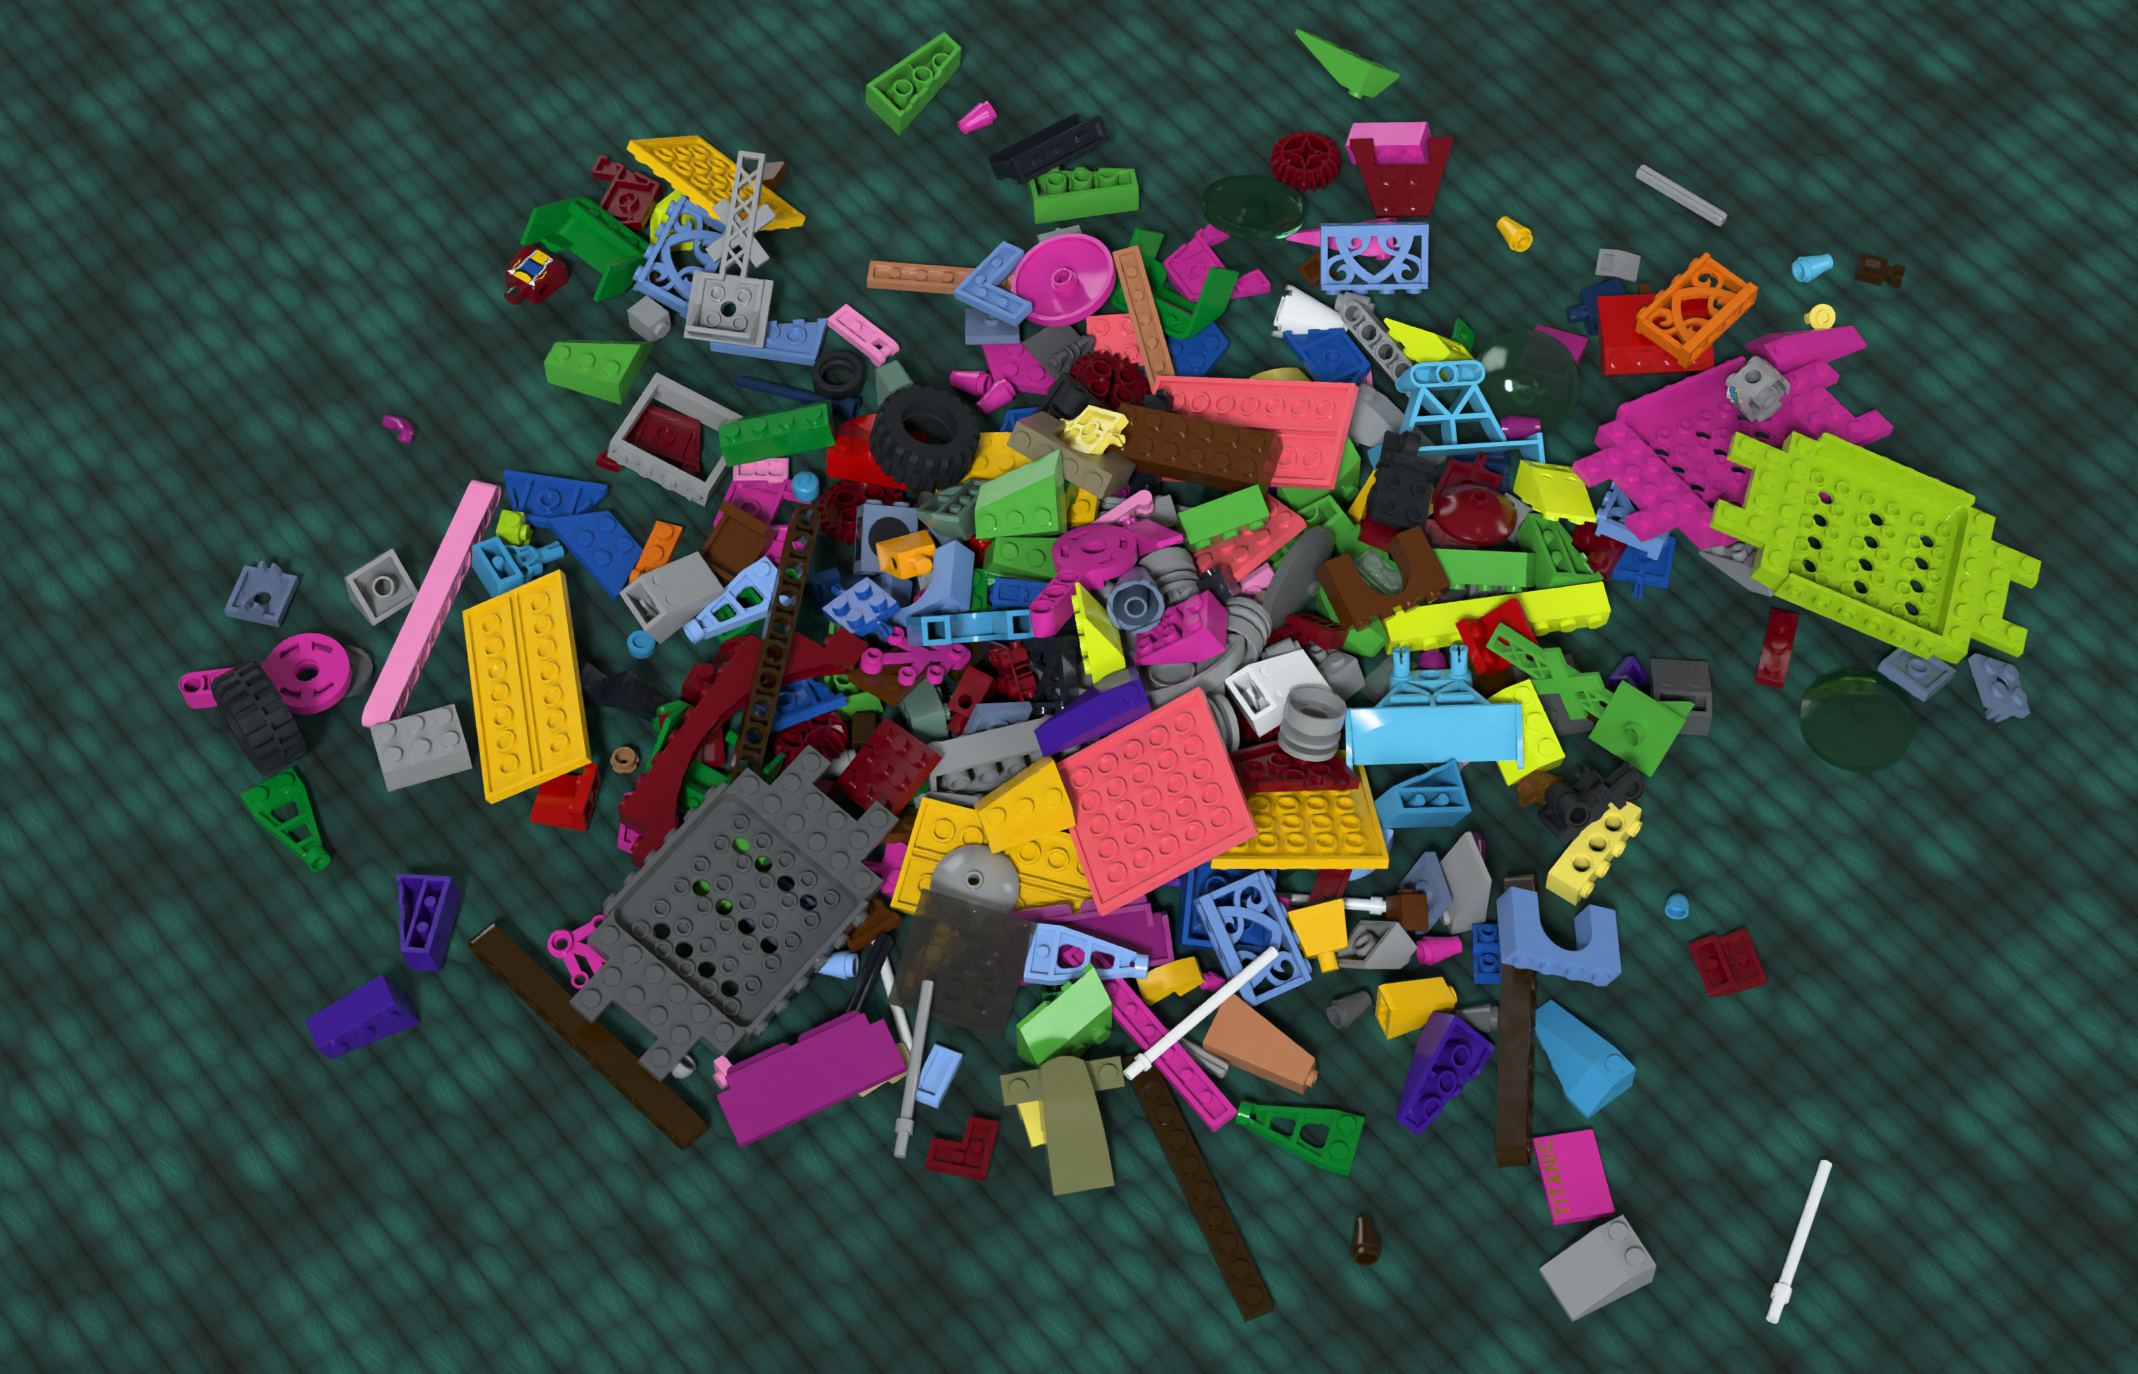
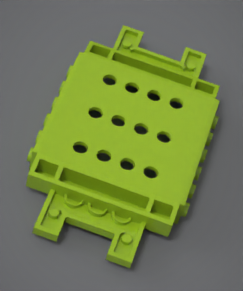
M1737 431L1732 436L1726 459L1752 470L1744 504L1740 508L1719 499L1714 505L1709 527L1757 547L1750 577L1774 591L1773 595L1895 647L1903 648L1905 651L1926 660L1935 655L1941 660L1957 664L1967 655L1970 638L2017 658L2023 653L2028 629L2002 618L2010 580L2032 589L2038 581L2041 561L1991 540L1996 517L1971 507L1975 503L1976 497L1829 433H1823L1816 441L1793 431L1784 441L1782 450ZM1819 493H1827L1831 497L1832 503H1823ZM1818 514L1824 517L1826 526H1818L1813 516ZM1877 514L1882 519V525H1874L1869 515ZM1870 536L1874 538L1877 542V548L1868 547L1864 537ZM1920 536H1928L1932 540L1933 546H1924ZM1814 537L1818 539L1821 549L1812 548L1808 538ZM1915 558L1924 559L1928 564V569L1922 570L1918 568ZM1859 559L1868 560L1872 565V570L1866 571L1862 569ZM1803 560L1813 562L1816 568L1815 572L1807 571L1802 564ZM1859 581L1863 583L1867 588V593L1861 594L1857 592L1854 582ZM1910 581H1918L1923 587V592H1915L1910 585ZM1911 603L1915 605L1918 615H1910L1905 608V604Z

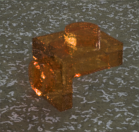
M1539 770L1533 771L1519 781V805L1527 807L1534 801L1547 805L1544 799L1546 789L1554 782H1564V778Z

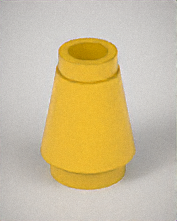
M1504 216L1498 221L1497 228L1511 250L1523 252L1531 246L1533 237L1528 228L1510 219L1508 216Z

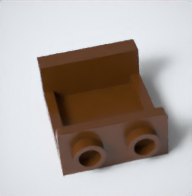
M724 500L719 507L723 516L699 553L712 572L718 576L719 582L726 587L742 570L763 557L777 533L770 526Z

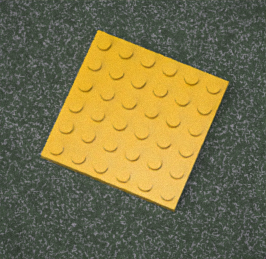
M1337 750L1336 754L1347 765L1346 750ZM1353 765V773L1360 779L1359 789L1244 793L1259 834L1209 860L1211 869H1388L1389 856L1364 765Z

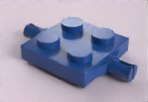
M1668 537L1657 561L1647 557L1648 552L1628 545L1613 570L1612 579L1633 583L1631 596L1636 599L1637 590H1639L1638 599L1643 598L1645 586L1667 589L1676 537Z
M865 577L848 590L840 583H835L836 587L832 586L831 592L837 598L824 606L822 610L824 615L838 628L845 629L859 639L874 631H878L885 638L888 637L887 633L889 635L892 634L893 629L886 622L901 610L899 604L869 577Z

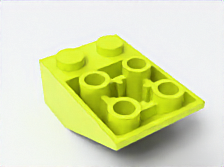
M1388 318L1384 320L1390 329L1388 331L1390 336L1397 342H1401L1405 347L1403 349L1404 353L1412 360H1416L1417 363L1475 360L1463 344ZM1440 370V379L1446 382L1447 376L1445 372Z
M1520 460L1513 492L1521 497L1522 502L1532 505L1534 511L1541 512L1543 518L1551 521L1567 518L1569 522L1584 525L1585 521L1596 523L1597 518L1586 486L1571 470V467Z
M1077 582L1075 583L1077 595H1072L1071 599L1078 635H1082L1079 636L1082 657H1087L1083 658L1085 674L1092 675L1093 685H1095L1105 676L1125 669V659L1118 628L1109 619L1108 612Z

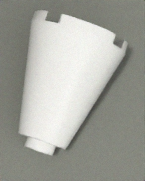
M1289 284L1286 286L1285 290L1290 292L1289 295H1286V297L1282 296L1273 323L1278 329L1277 331H1272L1271 336L1283 338V332L1287 330H1292V335L1308 334L1310 329L1328 330L1333 328H1343L1347 333L1348 327L1341 320L1340 313Z

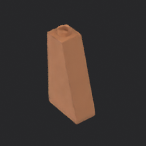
M1232 994L1220 1005L1202 1043L1203 1049L1227 1061L1230 1065L1304 1095L1308 1086L1311 1088L1314 1086L1319 1071L1316 1070V1062L1313 1056L1235 994Z

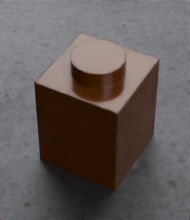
M1415 889L1397 890V895L1386 897L1387 921L1398 922L1406 933L1429 930L1427 894H1415Z

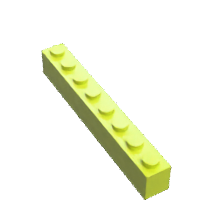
M1603 582L1420 606L1409 613H1404L1403 610L1396 612L1395 617L1382 623L1389 637L1384 646L1387 655L1392 654V648L1399 646L1400 655H1402V646L1410 648V652L1418 650L1428 651L1456 644L1457 648H1459L1460 644L1464 645L1455 623L1463 618L1479 619L1511 598L1519 600L1534 636H1543L1549 632L1556 631L1567 633L1585 627L1590 629L1599 628L1606 625L1611 608Z

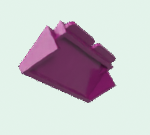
M1145 894L1105 916L1098 912L1094 899L1083 901L1078 911H1072L1071 907L1065 903L1010 911L1006 914L1005 921L1002 922L1004 935L989 937L996 989L1036 984L1024 982L1023 978L1032 922L1064 926L1137 952V954L1149 955V967L1164 965L1174 961L1167 910L1152 912L1150 900H1147ZM1065 944L1060 947L1057 962L1060 968H1070L1064 961L1063 954L1073 946ZM1100 952L1113 967L1114 956ZM1131 961L1130 967L1135 968V962Z
M851 1011L801 1034L798 1037V1043L789 1046L786 1043H781L727 1069V1076H725L729 1090L716 1096L720 1109L739 1148H742L906 1072L907 1069L884 1018L869 1024L865 1013L860 1014L858 1011Z

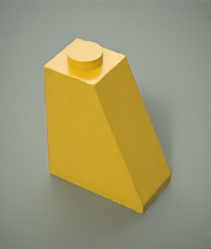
M1443 977L1383 984L1378 986L1375 1017L1387 1040L1424 1027L1433 1011L1454 1014L1457 996L1453 987L1447 986Z

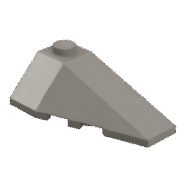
M1362 383L1358 386L1359 391L1348 436L1356 447L1361 443L1374 448L1383 443L1384 433L1387 430L1396 434L1399 433L1404 414L1385 395L1376 391L1373 387ZM1416 426L1413 427L1412 432L1421 435L1420 447L1436 446ZM1447 456L1414 457V460L1437 468L1446 461Z

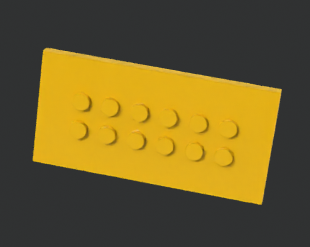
M559 569L462 611L485 800L490 804H494L592 763L566 575Z
M922 797L890 904L892 910L939 922L944 920L936 911L931 899V877L939 861L954 849L966 845L988 846L975 810ZM1059 831L1000 851L1011 861L1019 879V897L1013 911L1064 903L1068 904L1072 911H1078L1083 901L1093 899L1069 833ZM977 878L969 880L970 885H977L979 883ZM1002 923L991 929L978 931L994 936L1004 935Z

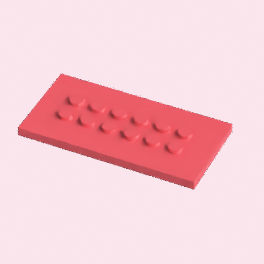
M1156 376L1152 395H1156V390L1158 389L1166 390L1174 398L1172 413L1275 434L1283 450L1270 487L1334 490L1359 391L1355 383ZM1166 477L1161 478V481L1185 482Z

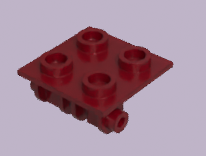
M1014 640L1009 642L1010 648L1002 644L989 641L991 650L988 651V655L993 667L997 668L999 677L996 678V682L1001 694H1005L1006 697L1021 703L1024 702L1023 695H1025V698L1036 696L1035 690L1038 688L1034 675L1031 674L1033 673L1032 669L1015 672V670L1030 665V661H1023L1028 659L1025 645L1021 644L1020 640Z

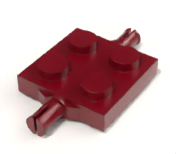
M1482 452L1477 453L1474 463L1461 462L1450 458L1432 495L1431 504H1434L1437 495L1442 490L1461 483L1482 484L1498 491L1503 475L1491 472L1484 467L1488 460L1486 453L1483 454V457Z

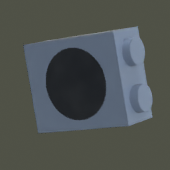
M866 500V504L857 507L854 574L880 576L886 573L879 568L876 543L917 532L918 518L915 516V511L918 508H910V503L894 502L893 506H885L883 501Z

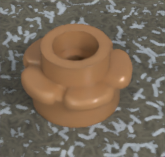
M629 747L616 749L610 759L613 770L619 774L633 772L637 768L636 764L639 762L638 755Z

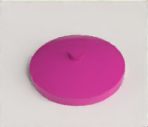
M1079 233L1057 235L1035 245L1021 258L1011 278V293L1032 303L1033 311L1026 317L1029 321L1048 327L1070 325L1087 318L1106 302L1115 285L1116 266L1108 248L1098 239Z

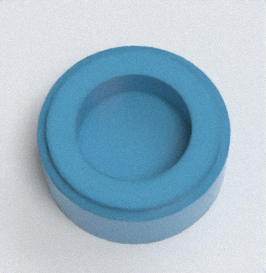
M637 630L630 634L627 639L628 651L635 658H648L656 650V640L644 630Z

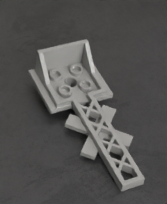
M739 151L731 202L729 204L726 198H724L712 207L726 226V233L705 250L715 263L721 259L719 273L694 270L684 331L685 339L764 349L774 281L748 277L750 260L758 268L770 259L755 239L754 234L777 218L767 203L759 208L767 158L766 154ZM745 159L758 160L757 169L750 175H747L743 170ZM750 184L754 189L753 196L744 202L739 193L742 188ZM745 210L749 216L742 221L738 215ZM740 245L743 250L735 255L733 250ZM735 263L741 268L740 276L727 275V269ZM730 303L735 304V314L731 317L724 316V307Z

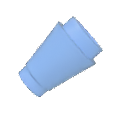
M850 950L834 952L828 956V962L820 971H814L815 973L849 980L850 977H856L858 974L859 958L856 953H851Z

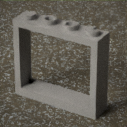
M656 372L610 441L607 457L618 462L617 464L624 465L636 471L640 476L661 484L665 489L673 490L686 497L689 501L692 500L705 507L730 468L727 466L723 455L706 482L624 440L652 398L693 419L699 420L718 431V425L722 421L743 416Z

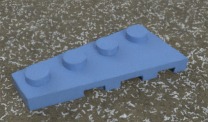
M818 318V322H805L804 319L793 320V323L777 324V320L768 321L764 349L710 342L711 351L813 366L820 354L828 326L827 318Z

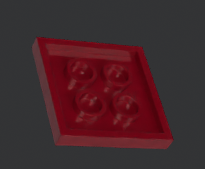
M885 717L836 780L834 787L865 811L875 801H878L897 817L941 761L942 757L888 717Z

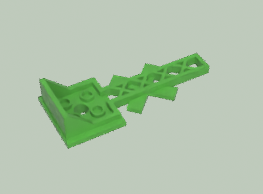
M1501 622L1486 648L1531 675L1532 677H1528L1526 680H1531L1537 695L1559 693L1570 720L1586 719L1588 716L1587 711L1599 718L1588 738L1622 760L1628 761L1633 767L1649 777H1652L1695 705L1690 701H1655L1624 680L1621 681L1615 693H1612L1604 688L1605 686L1599 672L1580 673L1566 664L1560 647L1542 649ZM1499 636L1507 640L1510 646H1506L1498 641ZM1525 654H1529L1530 656H1532L1534 658V662L1528 660ZM1599 701H1603L1606 704H1608L1607 707L1604 708L1603 706H1601Z

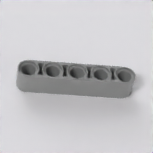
M1354 301L1343 305L1340 311V318L1394 381L1402 375L1405 368L1417 364L1416 361L1404 353L1402 345L1390 336L1388 329L1368 307ZM1359 310V318L1353 321V314ZM1376 328V336L1370 340V332ZM1393 348V355L1391 358L1386 359V352L1388 349ZM1430 391L1438 399L1439 391ZM1411 392L1405 393L1410 398Z

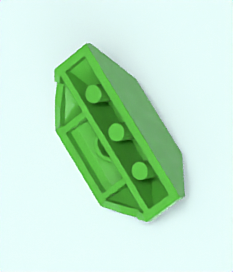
M1343 550L1339 556L1349 553V551ZM1321 586L1317 593L1316 608L1321 618L1341 625ZM1378 619L1371 622L1372 625L1363 631L1356 632L1355 629L1350 630L1343 647L1336 649L1344 653L1375 657L1387 643L1389 637Z

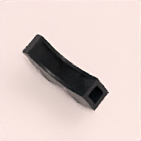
M588 662L578 665L584 707L605 706L617 708L635 714L652 723V718L656 717L658 706L671 702V699L630 669L607 677Z

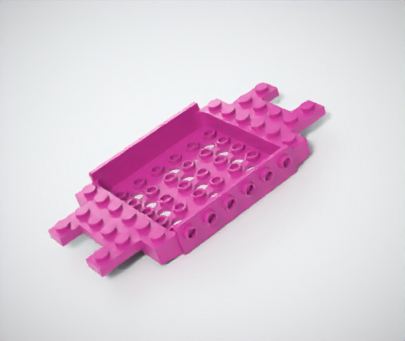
M1741 356L1733 360H1727L1724 364L1714 368H1708L1704 372L1692 377H1686L1684 380L1673 385H1667L1651 394H1645L1634 401L1623 403L1618 408L1614 421L1599 426L1594 443L1602 451L1575 461L1571 470L1588 488L1611 479L1640 511L1628 515L1624 525L1641 542L1678 527L1699 550L1716 545L1726 547L1739 540L1709 527L1714 508H1709L1707 504L1710 502L1716 503L1721 499L1740 508L1743 507L1752 470L1727 460V456L1716 455L1713 451L1721 449L1728 454L1732 436L1736 431L1782 450L1784 441L1793 431L1816 441L1823 433H1829L1854 445L1863 447L1891 435L1894 426L1876 409L1855 418L1825 388L1836 384L1840 375L1823 359L1782 375L1790 383V392L1788 396L1784 393L1782 398L1778 400L1782 404L1781 408L1771 417L1762 422L1754 419L1755 423L1739 420L1737 415L1743 414L1727 400L1726 392L1728 387L1725 385V382L1731 374L1738 373L1745 366L1746 359ZM1763 432L1769 438L1766 439L1764 437H1756L1754 433ZM1696 433H1707L1710 436V439H1707L1705 437H1698ZM1654 450H1664L1669 456L1657 455ZM1740 467L1745 471V474L1733 472L1731 468ZM1672 468H1683L1686 471V474L1674 472ZM1699 485L1704 489V492L1692 490L1689 486ZM1819 493V497L1823 503H1826L1831 500V497L1827 493Z

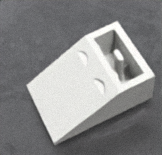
M1303 649L1249 664L1224 681L1230 697L1258 737L1263 736L1281 724L1284 718L1283 711L1286 698L1290 691L1299 687L1309 686L1333 692Z

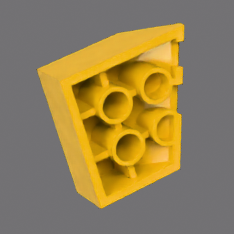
M1051 756L1040 758L973 804L991 854L1076 826L1071 803Z

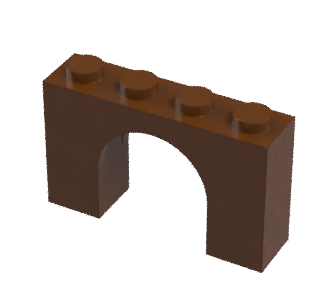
M1420 525L1396 534L1386 544L1401 575L1402 585L1399 594L1381 595L1367 587L1361 579L1349 553L1325 561L1315 571L1344 632L1353 629L1356 632L1363 631L1369 628L1373 621L1379 619L1383 623L1395 617L1396 612L1403 610L1404 613H1409L1420 606L1419 603L1427 601L1428 604H1431L1443 598L1442 593L1450 584Z

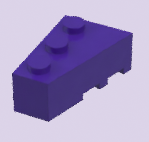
M396 874V881L399 887V897L397 898L398 906L400 907L399 932L401 953L411 970L440 972L462 894L452 877Z
M383 974L305 1020L317 1050L330 1059L421 1023L410 996Z

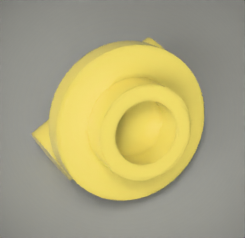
M1818 304L1811 309L1810 313L1804 314V321L1814 329L1830 328L1835 322V312L1829 305Z

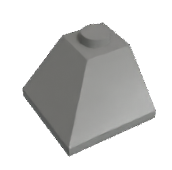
M1360 920L1347 937L1348 947L1344 951L1335 953L1338 966L1342 968L1401 969L1410 961V956L1417 949V946L1398 922Z

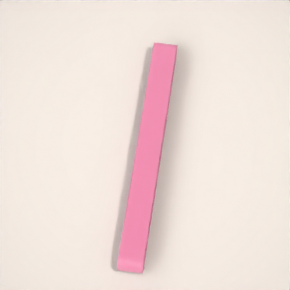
M477 480L470 482L364 708L362 715L363 727L370 728L371 726L400 719L472 563V545L482 541L501 498L500 486Z

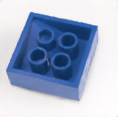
M1207 861L1182 874L1174 947L1215 951L1193 900L1261 870H1264L1265 875L1269 874L1276 887L1277 869H1211L1210 863ZM1246 887L1242 891L1240 896L1241 907L1246 908L1245 902L1250 895L1251 901L1254 904L1260 902L1261 897L1257 889ZM1234 891L1214 899L1215 906H1234ZM1266 909L1263 912H1261L1262 914H1265L1266 916L1270 917ZM1232 917L1234 925L1231 923L1225 925L1226 931L1230 934L1236 932V917ZM1243 919V933L1240 939L1233 944L1235 951L1262 954L1268 948L1270 931L1257 923Z

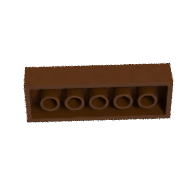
M1125 403L1120 404L1117 413L1124 414L1129 421L1121 432V435L1125 436L1126 441L1125 444L1122 443L1123 446L1121 447L1110 444L1104 450V454L1111 451L1120 454L1136 464L1134 471L1232 492H1238L1258 484L1263 498H1266L1283 450L1275 434Z

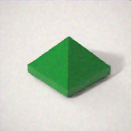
M1458 318L1456 319L1450 340L1463 344L1471 354L1475 333Z

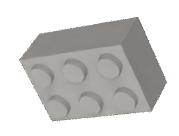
M455 704L370 727L388 792L472 769Z

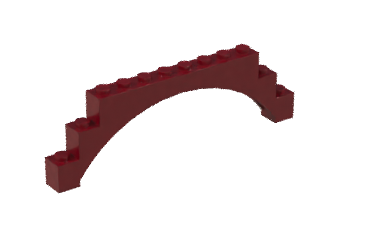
M839 627L834 635L830 633L822 646L795 630L781 687L820 676L841 674L848 676L851 671L860 667L861 656L869 648V644ZM751 634L744 642L740 640L732 652L733 658L729 663L724 662L716 673V681L713 685H706L700 695L702 700L696 707L691 706L683 719L685 723L680 729L676 727L667 740L668 746L664 751L659 750L651 761V769L647 774L645 772L641 773L635 782L634 787L636 789L631 796L625 795L618 806V810H620L619 822L641 835L631 847L633 852L632 864L640 869L645 865L643 861L653 849L658 851L665 844L663 841L665 836L675 827L676 807L681 788L701 748L725 721L745 706L761 641ZM766 650V655L770 660H779L778 654L775 651ZM760 678V684L764 688H772V683L768 678Z

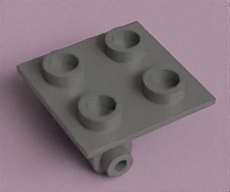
M1070 325L1046 327L1022 342L1023 346L1055 381H1057L1062 372H1069L1072 364H1075L1078 357L1083 359L1085 353L1092 357L1094 353L1092 345L1095 343L1092 336L1082 335L1080 337Z

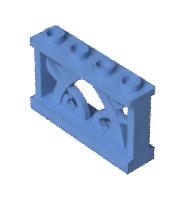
M681 195L677 202L671 201L665 213L669 218L666 223L661 221L654 236L658 237L655 245L649 244L643 256L647 261L644 267L639 264L632 279L636 281L633 290L640 291L670 307L686 319L692 282H689L687 277L683 281L681 277L688 273L693 275L694 270L715 273L721 259L715 263L708 253H702L699 248V241H703L702 247L710 246L726 233V226L719 220L711 218L704 208L693 204L685 196ZM688 214L696 221V230H691L692 225L688 219L686 220L687 225L681 226L678 223L679 216ZM703 223L721 232V234L702 230ZM671 226H672V229H673V231H674L676 234L671 235V236H669V237L666 238V236H667V234H668V232H669V230H670V228H671ZM693 241L694 254L699 262L705 266L704 268L689 266L677 273L671 259L670 248L684 242ZM658 252L660 255L661 263L654 262ZM652 271H658L660 277L656 281H663L668 278L670 282L665 286L658 287L651 283L649 274ZM672 287H674L675 290L687 301H684L676 297L668 291Z
M1427 222L1320 223V289L1326 290V295H1338L1342 293V290H1352V293L1359 295L1368 294V290H1379V294H1395V289H1406L1407 294L1422 293V289H1428L1429 224ZM1420 235V258L1408 253L1414 236ZM1371 236H1377L1381 248L1386 253L1394 256L1382 270L1374 275L1360 266L1353 258L1366 250ZM1328 237H1334L1340 254L1328 259ZM1390 237L1397 239V243L1393 246L1400 247L1398 251L1387 246L1386 242ZM1359 238L1362 242L1361 246L1349 252L1348 248L1355 247L1351 244V240ZM1405 258L1414 261L1419 268L1417 276L1410 280L1404 279L1401 275L1405 269L1411 271L1407 264L1402 263ZM1343 259L1346 264L1340 265L1337 272L1340 270L1345 271L1346 278L1338 281L1334 280L1329 275V269L1334 262ZM1392 273H1393V276H1394V278H1395V280H1396V281H1383V280H1385L1386 278H1388ZM1355 274L1364 280L1352 282Z
M1612 482L1610 490H1613V492L1607 491L1602 503L1605 509L1599 507L1596 514L1595 524L1598 526L1595 535L1600 537L1603 534L1648 552L1647 557L1657 561L1671 530L1641 542L1624 525L1626 517L1637 511L1626 494ZM1613 516L1621 517V519L1618 522L1612 520L1611 518Z
M1264 870L1193 900L1228 982L1243 970L1242 961L1245 958L1254 961L1258 957L1248 951H1235L1233 944L1240 939L1243 933V919L1257 923L1270 931L1268 948L1270 946L1274 947L1279 955L1234 993L1250 1007L1312 980L1310 976L1312 973L1311 965L1306 957L1301 956L1297 947L1300 945L1299 938L1293 929H1289L1285 920L1288 917L1286 909L1282 902H1277L1273 893L1275 891L1274 882L1269 874L1265 875ZM1246 887L1257 889L1261 897L1260 902L1254 904L1251 901L1250 895L1245 902L1246 908L1241 907L1240 896L1242 891ZM1234 891V906H1215L1214 899ZM1266 909L1270 917L1266 916L1265 914H1262L1261 912H1263ZM1232 917H1236V932L1230 934L1226 931L1225 925L1227 923L1234 925ZM1282 943L1285 951L1279 952L1280 944ZM1283 960L1289 961L1293 968L1291 977L1286 981L1275 978L1270 972L1271 967L1278 972H1285L1280 965ZM1264 977L1276 986L1255 996L1252 990Z

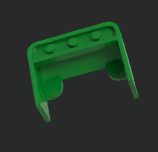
M573 197L534 207L520 242L523 246L542 242L548 250L556 253L571 250L601 273L602 278L593 298L596 302L616 297L626 292L635 281L632 277L639 264L641 266L645 265L647 259L643 256L649 246V243L592 200L585 197Z
M1135 228L1129 247L1136 245L1139 247L1162 331L1178 340H1191L1224 313L1240 272L1211 266L1197 304L1163 287L1167 277V270L1165 265L1155 258L1164 234ZM1117 276L1111 292V301L1116 308L1129 313L1119 276Z
M683 702L666 717L645 769L646 774L652 767L651 761L659 750L664 751L668 746L667 740L676 727L680 729L689 704ZM783 753L775 757L764 768L763 772L760 771L759 777L769 786L777 778L786 756ZM694 760L682 785L676 810L686 815L692 807L695 806L698 809L705 801L703 797L713 785L718 787L723 781L727 783L728 777Z

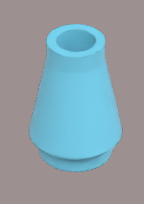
M1829 254L1799 257L1792 264L1793 275L1799 282H1810L1826 270L1833 267V259Z

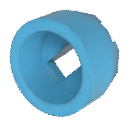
M1680 893L1669 896L1665 905L1666 915L1677 920L1686 918L1690 907L1688 899Z

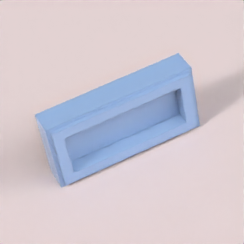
M934 1044L919 1074L915 1100L939 1108L963 1060V1054Z

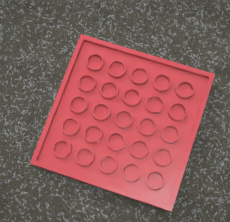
M1200 687L1193 689L1055 764L1073 809L1076 826L1068 829L1096 908L1102 916L1259 834L1206 695Z

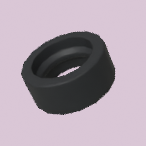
M841 351L826 353L819 357L812 369L815 393L839 400L848 396L858 397L864 386V372L861 362L856 356ZM837 369L847 370L854 375L850 382L839 386L827 384L822 380L826 373Z

